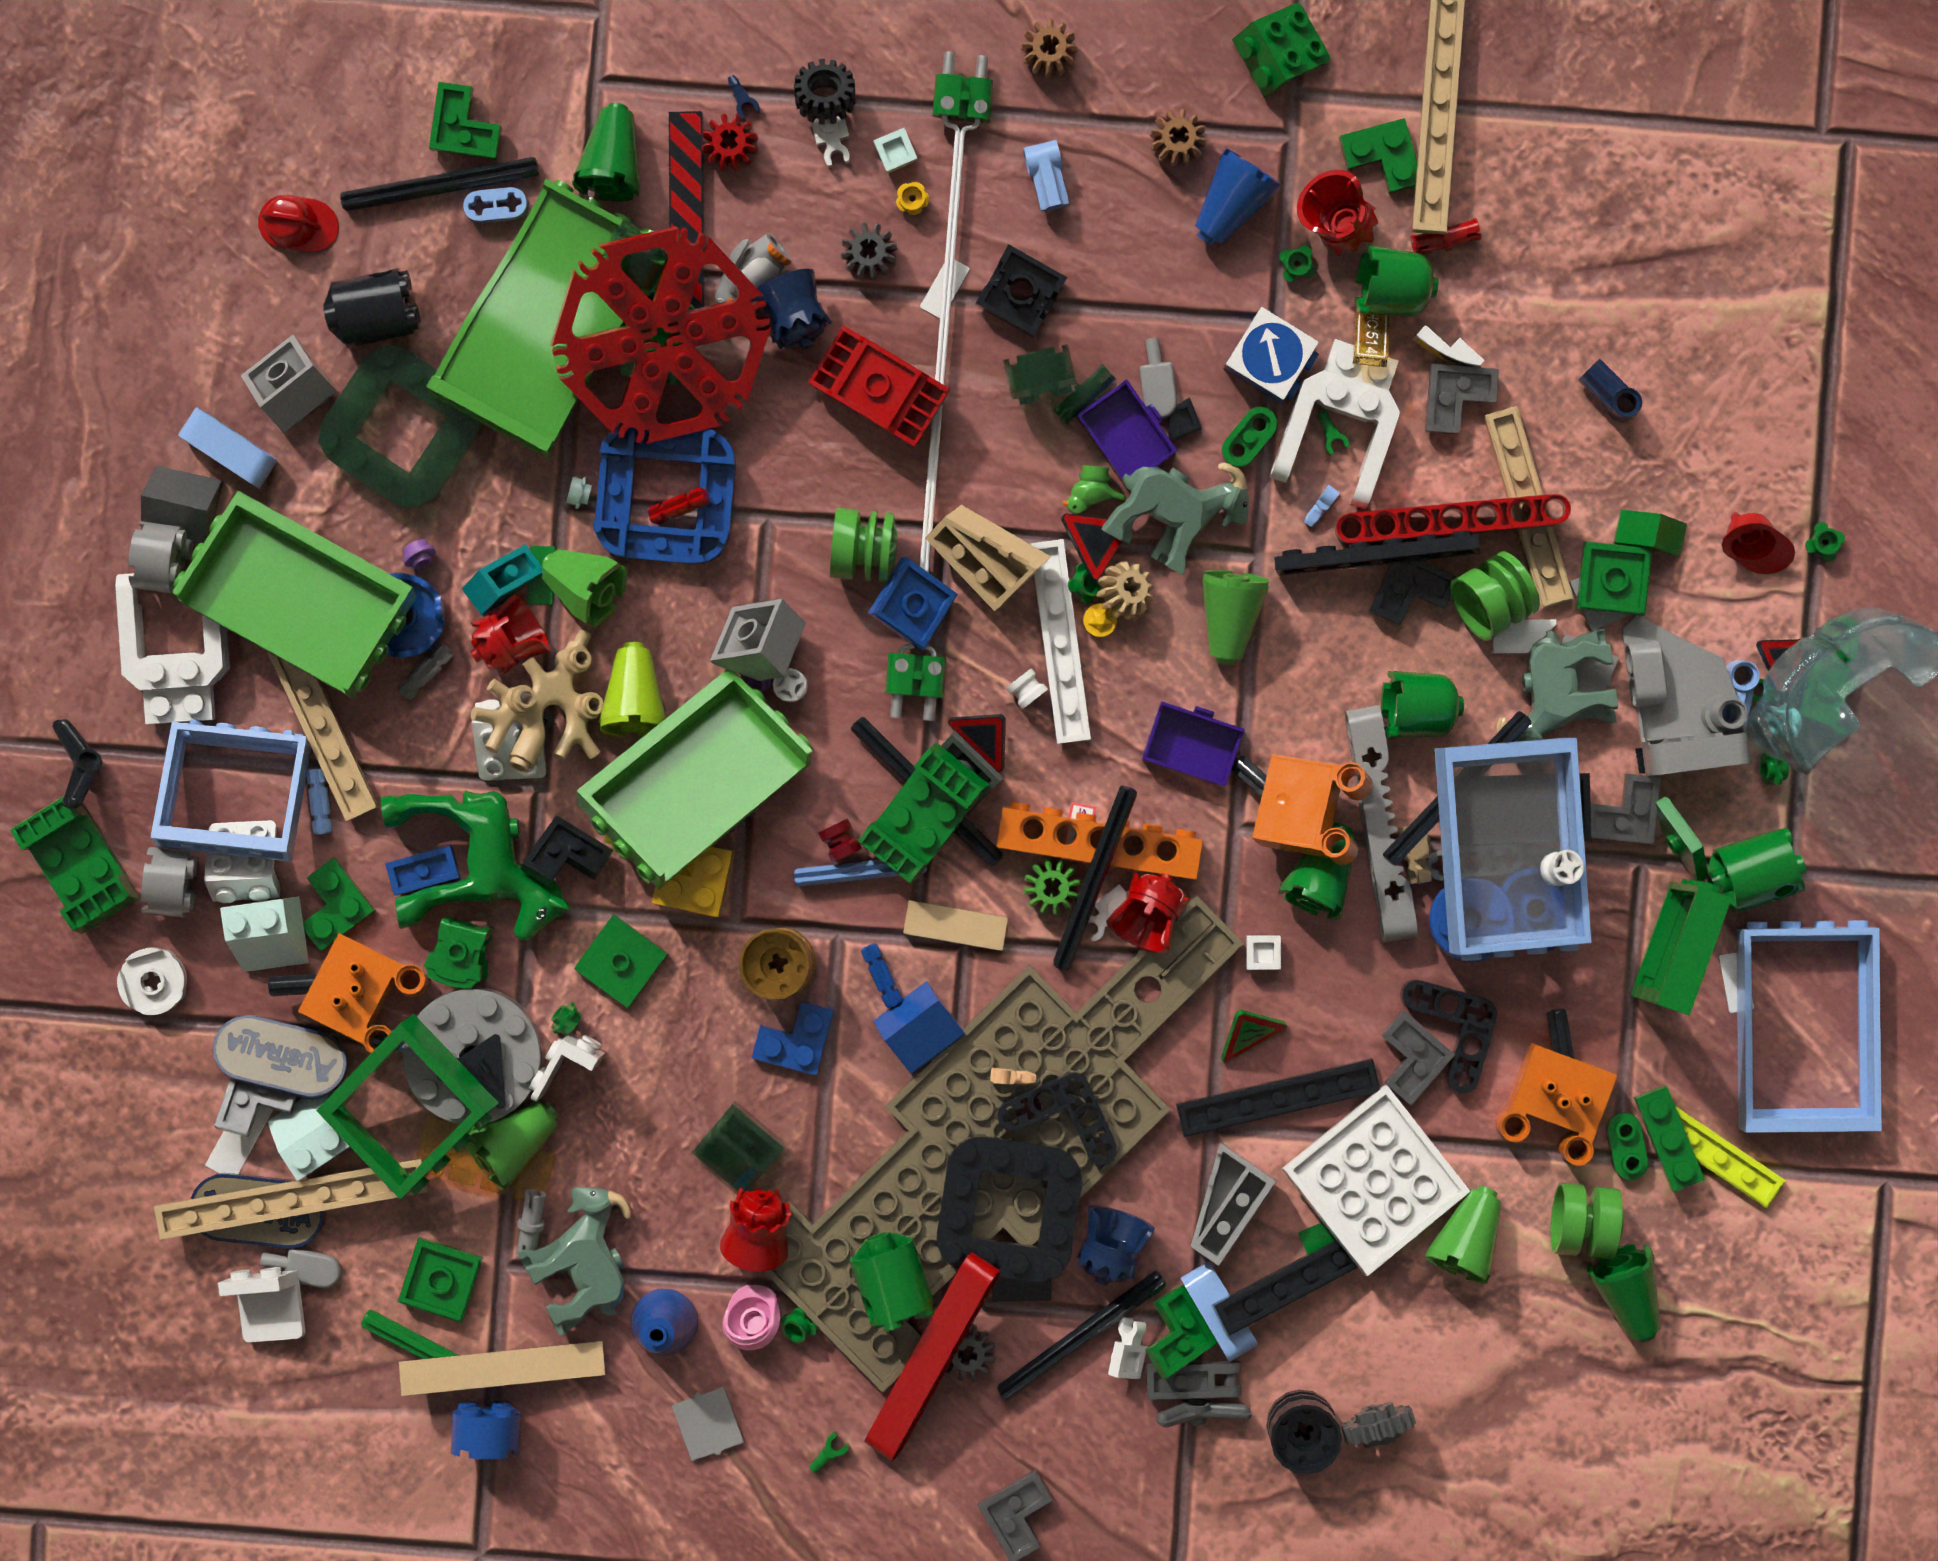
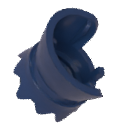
M799 269L779 275L757 287L763 296L751 299L753 301L754 299L761 298L766 301L767 306L759 307L758 309L764 316L769 317L770 323L768 326L771 328L772 343L776 342L779 349L783 347L793 349L797 346H800L802 350L809 349L814 346L813 342L823 333L827 323H832L823 310L821 303L817 300L816 279L813 269Z
M1099 1205L1089 1206L1088 1236L1077 1255V1258H1080L1079 1266L1083 1267L1086 1273L1095 1275L1094 1281L1101 1285L1107 1286L1108 1282H1122L1126 1278L1130 1279L1131 1277L1135 1280L1139 1252L1153 1234L1155 1227L1144 1219L1118 1209Z

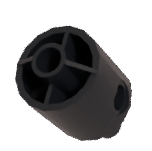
M400 268L385 272L331 282L323 305L329 331L342 341L347 348L415 334V330L419 329L418 323L421 322L417 303L410 304L409 296L410 290H412V283L408 270L401 271Z

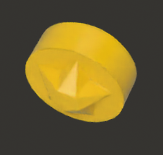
M1103 603L1090 606L1083 617V625L1086 631L1094 637L1108 636L1113 632L1117 624V618L1112 617L1111 607L1101 609Z

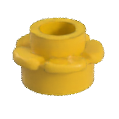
M918 182L901 185L897 191L898 198L896 199V204L902 212L907 211L909 215L920 214L922 208L926 207L929 203V195L924 191V186ZM912 195L916 198L913 202L909 200V197Z

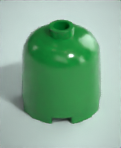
M1368 245L1367 252H1362L1356 275V283H1362L1361 297H1355L1356 310L1359 313L1401 317H1412L1423 312L1429 304L1430 298L1436 297L1439 280L1434 277L1430 261L1422 254Z
M1387 672L1388 678H1391L1390 683L1383 682L1381 693L1382 715H1387L1388 726H1384L1386 737H1441L1451 732L1458 716L1463 715L1464 699L1458 695L1457 688L1449 677L1431 673Z

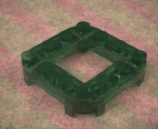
M382 345L369 353L361 362L321 424L318 441L330 461L389 501L404 508H420L434 503L441 496V490L475 439L481 436L484 426L481 422L429 395L426 386L431 377L436 374L437 370L404 348ZM393 381L446 416V419L410 473L356 437Z

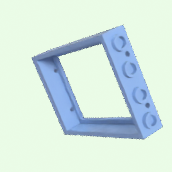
M1866 920L1848 921V927H1835V921H1814V927H1801V921H1780V928H1767V922L1752 921L1747 922V928H1736L1739 1130L1746 1133L1882 1131L1879 928L1869 927ZM1857 941L1859 1108L1753 1109L1751 942Z

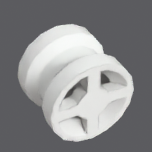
M788 668L784 677L774 678L773 688L777 697L783 701L796 702L804 697L808 684L804 674L796 669Z
M1032 668L1006 688L1009 694H1014L1017 697L1018 705L1021 709H1024L1048 690L1044 684L1036 680V673Z
M1562 850L1546 855L1540 866L1544 881L1552 886L1573 884L1581 878L1584 870L1581 857L1571 850Z

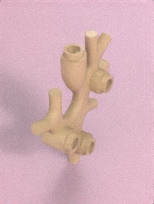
M579 630L574 641H569L566 648L556 654L554 661L556 668L551 672H544L534 657L526 660L522 665L531 676L533 682L532 689L526 685L508 688L498 680L493 679L489 683L487 690L499 698L500 709L490 710L473 707L471 720L489 723L493 727L492 734L485 745V748L492 753L498 752L511 724L514 721L521 724L522 731L509 754L511 759L509 765L517 771L527 773L529 769L534 768L541 754L545 741V727L542 715L544 709L549 705L559 706L563 710L567 722L565 731L553 753L556 759L565 761L571 747L575 743L581 746L589 759L594 758L601 752L588 733L587 723L588 720L601 715L604 705L603 700L597 693L587 692L578 694L573 688L575 674L586 671L591 664V655L586 648L591 638L589 632Z

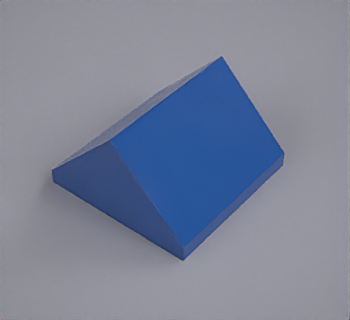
M927 981L904 997L900 1004L891 1007L873 1021L883 1040L912 1075L966 1035Z

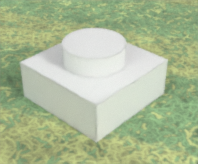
M1246 935V969H1281V936Z

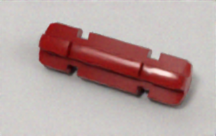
M698 487L689 491L688 495L683 493L663 501L662 505L658 503L650 506L648 509L649 520L651 523L659 525L667 522L670 517L674 519L694 511L696 507L698 509L705 507L710 503L709 493L705 488Z

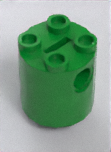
M1786 827L1713 849L1708 867L1707 881L1724 888L1722 894L1732 898L1729 905L1730 910L1733 913H1738L1805 891V884L1801 875L1806 874L1807 871L1802 856L1800 854L1795 856L1793 852V838Z
M883 1232L865 1239L849 1261L870 1325L874 1326L875 1329L883 1327L884 1331H890L903 1326V1319L912 1316L915 1319H921L934 1313V1300L914 1239L892 1232Z

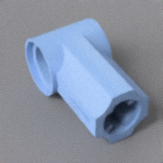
M1053 140L1023 148L1029 176L1033 178L1041 212L1053 211L1068 206V195L1061 173L1063 166L1057 141Z
M1734 660L1729 662L1726 668L1738 700L1746 705L1749 716L1754 688L1760 679V672L1758 667L1752 662ZM1744 666L1748 670V679L1745 683L1739 685L1735 682L1734 673L1738 667ZM1726 705L1722 710V717L1729 724L1734 721L1735 710L1732 706Z

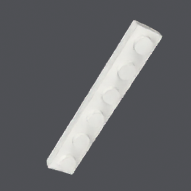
M1064 539L1030 543L1051 556L1034 574L1057 744L1090 740L1071 592L1068 590L1069 576Z

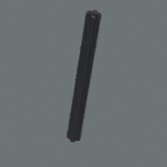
M535 157L523 158L345 191L340 194V200L343 209L351 211L535 177L539 175V165Z
M1518 711L1487 744L1515 742L1531 725V720L1526 714ZM1492 765L1463 768L1454 778L1456 803ZM1438 796L1384 851L1383 856L1393 866L1398 865L1440 821Z
M865 717L859 718L851 726V731L905 784L916 770L914 765ZM965 817L954 833L989 867L995 866L1002 859V852Z
M1122 785L1118 790L1054 957L1053 965L1058 969L1068 971L1072 966L1137 797V791L1131 787Z
M1158 1271L1152 1272L1000 1383L997 1387L999 1394L1005 1401H1010L1165 1288L1166 1282Z

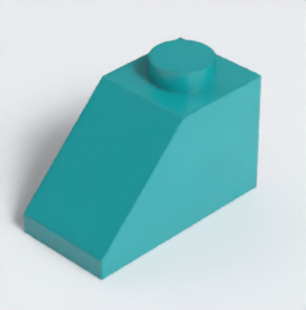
M525 544L478 570L463 586L462 590L482 616L503 604L513 594L520 592L541 576L543 571L541 570V564Z

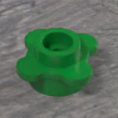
M1303 245L1299 249L1292 251L1288 249L1281 251L1279 260L1284 265V280L1293 282L1296 278L1305 277L1310 279L1314 276L1316 269L1312 265V250L1310 247ZM1299 261L1301 265L1296 267L1294 262Z
M1821 522L1814 526V534L1810 540L1806 541L1805 548L1809 553L1815 552L1822 556L1825 562H1831L1835 560L1836 552L1841 544L1845 542V535L1841 531L1828 528L1826 523ZM1823 539L1828 540L1827 545L1822 544Z
M1083 563L1076 566L1075 575L1068 581V590L1071 593H1076L1082 603H1090L1093 600V596L1097 595V592L1102 588L1097 581L1094 582L1090 579Z
M1768 752L1762 753L1759 771L1764 783L1767 786L1772 785V783L1781 785L1788 778L1789 763L1783 754L1778 752H1772L1771 755Z
M573 1002L567 1006H560L553 1014L551 1028L554 1029L553 1032L555 1034L561 1032L566 1036L579 1023L582 1014L577 1011Z
M795 1308L792 1314H784L781 1318L782 1331L792 1342H804L807 1336H814L818 1332L817 1326L812 1323V1320L800 1308Z

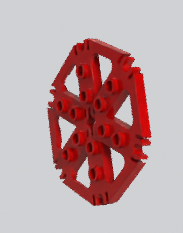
M675 226L598 244L600 248L606 251L607 257L605 258L597 249L593 248L591 252L597 258L595 266L587 267L581 260L578 262L580 270L586 274V277L579 275L573 268L551 340V346L565 344V346H556L551 349L553 356L565 355L567 357L565 364L555 366L557 373L565 374L572 370L571 373L565 376H559V379L613 435L619 422L621 423L617 430L620 438H624L628 428H636L635 440L638 443H641L644 439V430H648L644 442L649 444L723 426L721 422L715 419V413H718L722 420L728 422L730 418L724 412V407L732 403L739 410L743 408L742 403L735 394L742 396L747 403L771 330L770 326H766L770 323L768 316L760 318L755 316L757 308L767 306L766 301L758 298L750 302L751 299L763 296V294L709 236L708 243L702 250L706 241L705 235L699 232L696 242L689 244L686 242L688 230L683 227L679 231L678 241H675V234L678 230V227ZM662 248L667 252V258L652 301L621 269V260L628 254ZM706 264L717 265L738 288V297L735 300L689 310L700 271ZM587 292L598 294L626 324V326L579 337L574 335L572 331L581 297ZM658 328H663L665 332L672 333L665 338L666 343L659 344L656 339H650L652 336L657 335ZM738 336L746 337L750 342V348L742 373L735 381L726 380L696 348V346ZM681 341H682V343H680V344L672 345L673 343H677V342H681ZM634 362L621 405L618 409L607 408L585 385V377L592 371ZM669 370L701 403L702 410L697 417L669 424H661L656 420V411Z

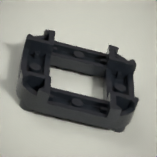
M975 1134L958 1143L948 1158L937 1229V1245L943 1260L959 1270L966 1257L973 1252L1001 1270L999 1277L1044 1282L1060 1276L1071 1257L1082 1187L1081 1171L1075 1158L1064 1148L1057 1145L1050 1146L986 1136V1134ZM981 1171L1047 1181L1037 1246L971 1236Z

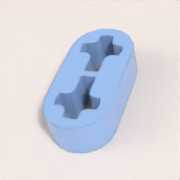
M508 187L471 192L466 196L463 208L470 220L483 224L521 219L529 209V202L521 190ZM512 195L518 201H522L521 205L516 206V212H511L506 206L499 207V203L509 202ZM477 199H481L484 204H493L494 208L483 209L480 216H478L475 210H471V206L476 205Z

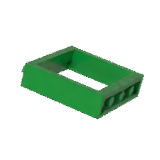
M1682 878L1681 883L1670 882L1630 996L1690 1016L1732 900L1731 897L1722 894L1723 887L1705 881L1701 882Z
M414 1014L401 1022L316 1111L399 1199H402L410 1192L417 1195L427 1186L430 1181L426 1177L432 1171L435 1174L439 1173L451 1161L447 1155L453 1149L458 1153L473 1139L469 1133L474 1128L480 1131L490 1122L493 1117L489 1113L499 1103ZM405 1043L472 1112L411 1175L400 1166L345 1107Z

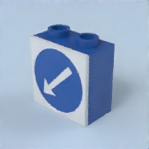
M1261 307L1223 369L1276 402L1281 403L1285 397L1291 400L1302 382L1298 381L1297 377L1303 368L1309 371L1319 355L1314 349L1319 342Z

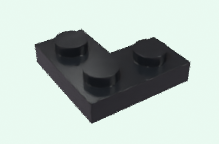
M1422 560L1390 564L1369 612L1394 624L1401 625L1414 596L1445 609L1451 597V581L1457 577Z
M556 815L523 861L520 870L548 887L565 863L595 880L611 857L613 849Z

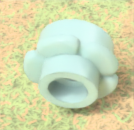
M583 477V479L572 478L566 503L576 505L575 509H579L580 503L586 505L588 503L592 485L586 484V477Z

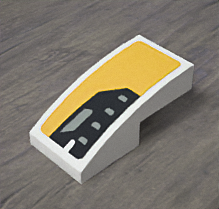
M1426 325L1413 338L1417 344L1431 354L1457 366L1479 367L1485 361L1461 338L1449 347Z

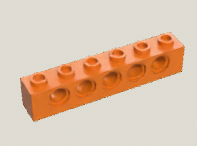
M1011 801L1009 808L1002 807L996 847L1091 863L1096 849L1092 847L1090 837L1093 832L1103 830L1105 827V823L1096 822L1097 815L1077 812L1076 819L1062 817L1063 810L1043 807V813L1029 811V804ZM1036 819L1043 826L1042 834L1036 839L1026 837L1023 832L1024 824L1028 820ZM1127 820L1110 866L1197 880L1203 840L1195 838V831L1176 828V834L1172 835L1162 833L1163 826L1143 823L1142 829L1129 828L1130 821ZM1062 825H1071L1076 831L1075 840L1070 844H1062L1057 839V830ZM1132 835L1138 836L1142 841V849L1135 855L1127 854L1123 847L1125 839ZM1163 841H1170L1175 846V854L1169 860H1161L1157 855V847Z

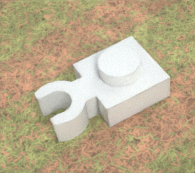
M839 116L836 117L837 123L834 124L830 123V119H825V125L819 124V118H816L814 123L811 122L817 147L827 144L824 159L828 168L832 167L831 156L836 152L844 156L845 164L850 162L849 151L840 142L850 139L845 119L841 120Z
M1120 884L1095 903L1094 907L1099 913L1096 916H1090L1088 922L1095 923L1098 927L1097 932L1091 937L1093 942L1103 936L1107 926L1106 920L1127 898V892Z

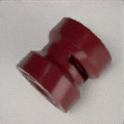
M848 818L818 832L822 842L827 843L830 849L828 855L832 863L863 849L858 839L854 838L851 833L852 825Z

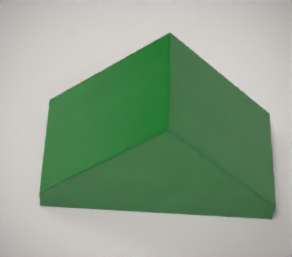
M1621 509L1613 543L1652 548L1654 552L1680 557L1687 523L1663 514Z

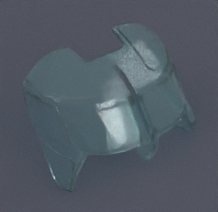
M1861 608L1829 620L1818 627L1812 636L1803 637L1788 648L1767 672L1763 682V696L1747 719L1746 732L1748 736L1764 752L1777 760L1782 759L1796 771L1809 775L1816 766L1815 764L1832 748L1860 728L1859 720L1845 701L1849 694L1888 668L1897 669L1915 687H1922L1938 676V633L1909 619L1903 613L1899 612L1897 614L1881 608ZM1840 651L1850 661L1848 663H1845L1836 655V653Z

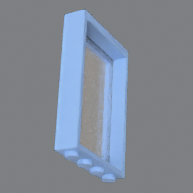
M1577 738L1435 748L1449 953L1461 955V960L1470 961L1482 959V953L1494 952V957L1515 956L1514 950L1526 949L1527 954L1548 953L1547 947L1559 946V951L1580 950V944L1591 943ZM1562 850L1576 852L1581 857L1584 866L1583 874L1577 882L1563 886H1552L1544 881L1540 866L1546 855Z

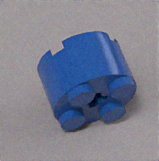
M475 1401L458 1402V1409H455L452 1413L451 1454L460 1457V1450L469 1451V1458L472 1459L508 1458V1451H511L514 1456L519 1455L521 1412L512 1407V1402L494 1401L491 1407H478V1402Z

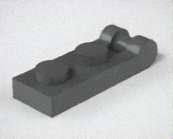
M1240 1361L1190 1362L1165 1379L1160 1377L1153 1364H1146L1148 1400L1241 1396V1385L1238 1384L1237 1373L1241 1372ZM1215 1374H1224L1223 1385H1215Z

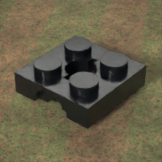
M1008 244L992 277L982 290L975 305L1034 338L1064 286L1067 277ZM1017 281L1027 282L1033 289L1032 296L1037 298L1036 301L1031 297L1025 301L1014 299L1010 293V285L1007 283L1009 282L1013 285Z

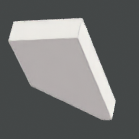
M1556 619L1522 620L1517 624L1511 623L1509 629L1492 638V654L1528 653L1532 645L1539 639H1542L1546 635L1547 630H1551L1556 625Z

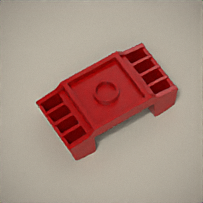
M844 325L840 328L825 356L808 381L817 390L835 401L841 402L914 448L919 444L951 391L950 388Z

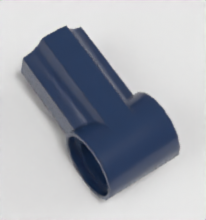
M1601 359L1596 361L1578 380L1608 410L1611 418L1617 422L1630 421L1642 408L1643 402L1639 392L1634 388L1628 387ZM1621 397L1628 398L1633 404V410L1628 413L1619 410L1617 399Z

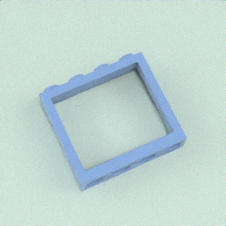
M192 719L191 722H172L150 838L159 848L292 862L306 782V772L311 753V745L307 737L303 736V734H294L292 730H285L281 734L271 733L266 728L256 726L250 727V730L237 729L236 726L228 723L206 726L202 722ZM186 744L296 755L282 838L171 827Z

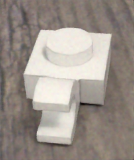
M1123 1317L1118 1324L1122 1342L1115 1341L1108 1375L1116 1378L1140 1379L1146 1354L1145 1349H1147V1346L1141 1344L1146 1332V1323L1137 1321L1133 1323V1318Z

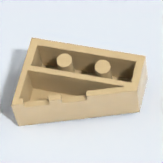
M960 505L945 516L925 537L994 611L1006 603L1051 558L1050 555L963 505Z

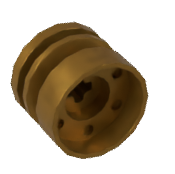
M788 928L763 930L752 936L742 948L739 959L740 976L746 987L757 996L769 1000L785 999L805 990L813 980L817 967L816 953L810 941L800 932ZM777 954H779L780 958H787L788 964L783 966L784 972H782L781 968H774L773 962L777 960Z

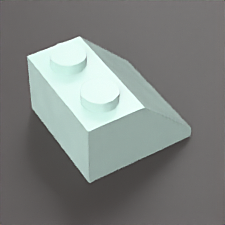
M299 896L220 908L225 942L244 972L309 963Z
M331 1093L319 1099L302 1098L295 1103L292 1114L280 1112L267 1121L278 1153L297 1181L350 1147L316 1111L331 1096Z

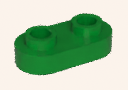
M1265 407L1251 409L1223 442L1221 447L1223 460L1236 468L1248 465L1275 433L1277 419L1274 413ZM1254 420H1263L1265 429L1262 431L1255 430L1253 427ZM1235 445L1242 446L1244 449L1243 456H1234L1232 454V447Z
M1626 1112L1616 1113L1608 1119L1606 1124V1135L1612 1165L1619 1176L1627 1180H1635L1642 1177L1648 1168L1642 1127L1635 1116ZM1624 1124L1630 1126V1133L1627 1136H1621L1620 1127ZM1635 1157L1637 1165L1633 1169H1628L1626 1166L1627 1160Z

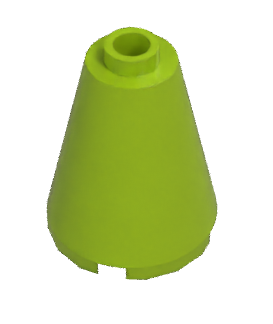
M626 642L623 648H619L616 651L599 721L600 731L608 735L626 737V732H637V737H644L664 721L666 716L651 651L644 648L643 643Z

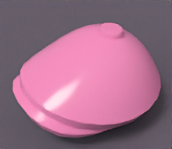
M746 1285L739 1288L733 1294L722 1321L723 1333L732 1345L743 1350H756L763 1348L773 1340L780 1324V1309L774 1291L763 1285Z

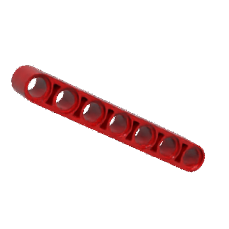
M1546 494L1353 512L1344 514L1339 518L1335 527V533L1340 542L1349 545L1356 542L1378 543L1392 538L1410 540L1428 534H1435L1437 537L1451 536V533L1457 531H1471L1472 534L1551 527L1560 525L1568 519L1571 513V505L1568 499L1561 494ZM1556 501L1561 504L1563 514L1559 519H1552L1546 514L1545 507L1548 502ZM1522 504L1526 506L1529 511L1527 521L1517 522L1512 518L1511 509L1514 505ZM1488 507L1493 510L1495 521L1492 525L1486 526L1478 521L1477 512L1480 508ZM1452 510L1459 513L1461 524L1458 528L1451 529L1446 527L1443 522V515L1446 511ZM1413 514H1422L1426 517L1428 524L1424 531L1416 532L1410 527L1409 519ZM1380 517L1390 518L1394 524L1392 533L1388 535L1378 533L1375 528L1376 520ZM1347 520L1356 521L1360 526L1359 535L1355 538L1344 536L1341 531L1342 523Z
M973 1252L966 1257L869 1430L864 1443L891 1461L897 1458L994 1287L1001 1270Z

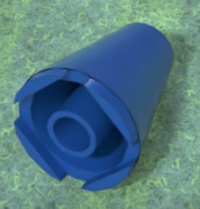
M1227 147L1222 153L1195 224L1199 229L1197 236L1214 246L1216 241L1221 244L1225 243L1282 187V184L1278 183L1277 180L1251 162L1241 159L1240 155Z
M656 1289L645 1294L635 1305L631 1316V1330L637 1343L647 1352L658 1356H670L683 1351L693 1341L698 1328V1314L693 1303L683 1294L673 1289Z

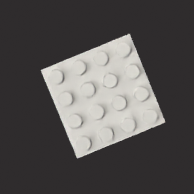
M1387 1085L1382 1086L1379 1091L1371 1095L1281 1168L1364 1276L1370 1275L1470 1192Z

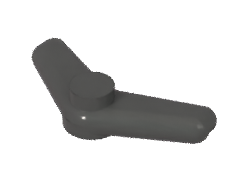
M1191 1398L1185 1399L1180 1405L1160 1412L1156 1417V1421L1164 1428L1185 1422L1191 1425H1203L1206 1423V1418L1248 1420L1251 1418L1252 1412L1245 1404Z

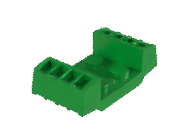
M938 743L929 747L914 766L916 770L877 821L870 823L858 840L861 845L910 884L916 881L927 865L934 859L990 785Z
M63 795L16 824L10 831L22 851L30 850L65 908L59 912L71 930L83 934L135 902L139 897L128 880L125 870L92 817L82 804L78 808H66L63 805Z

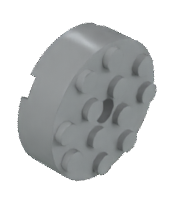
M461 988L441 995L419 1013L417 1017L457 1059L464 1055L467 1047L477 1046L494 1034L500 1035L506 1105L502 1109L495 1107L489 1113L493 1117L490 1122L508 1115L528 1096L531 1091L529 1086L541 1067L542 1050L538 1030L532 1017L516 1000L490 988ZM405 1043L403 1050L404 1071L414 1095L433 1114L447 1121L461 1124L472 1112L445 1083L437 1079V1075Z

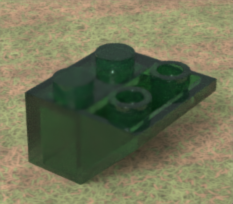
M734 1101L692 1153L735 1190L739 1191L740 1188H743L746 1192L781 1153L786 1143L737 1101Z

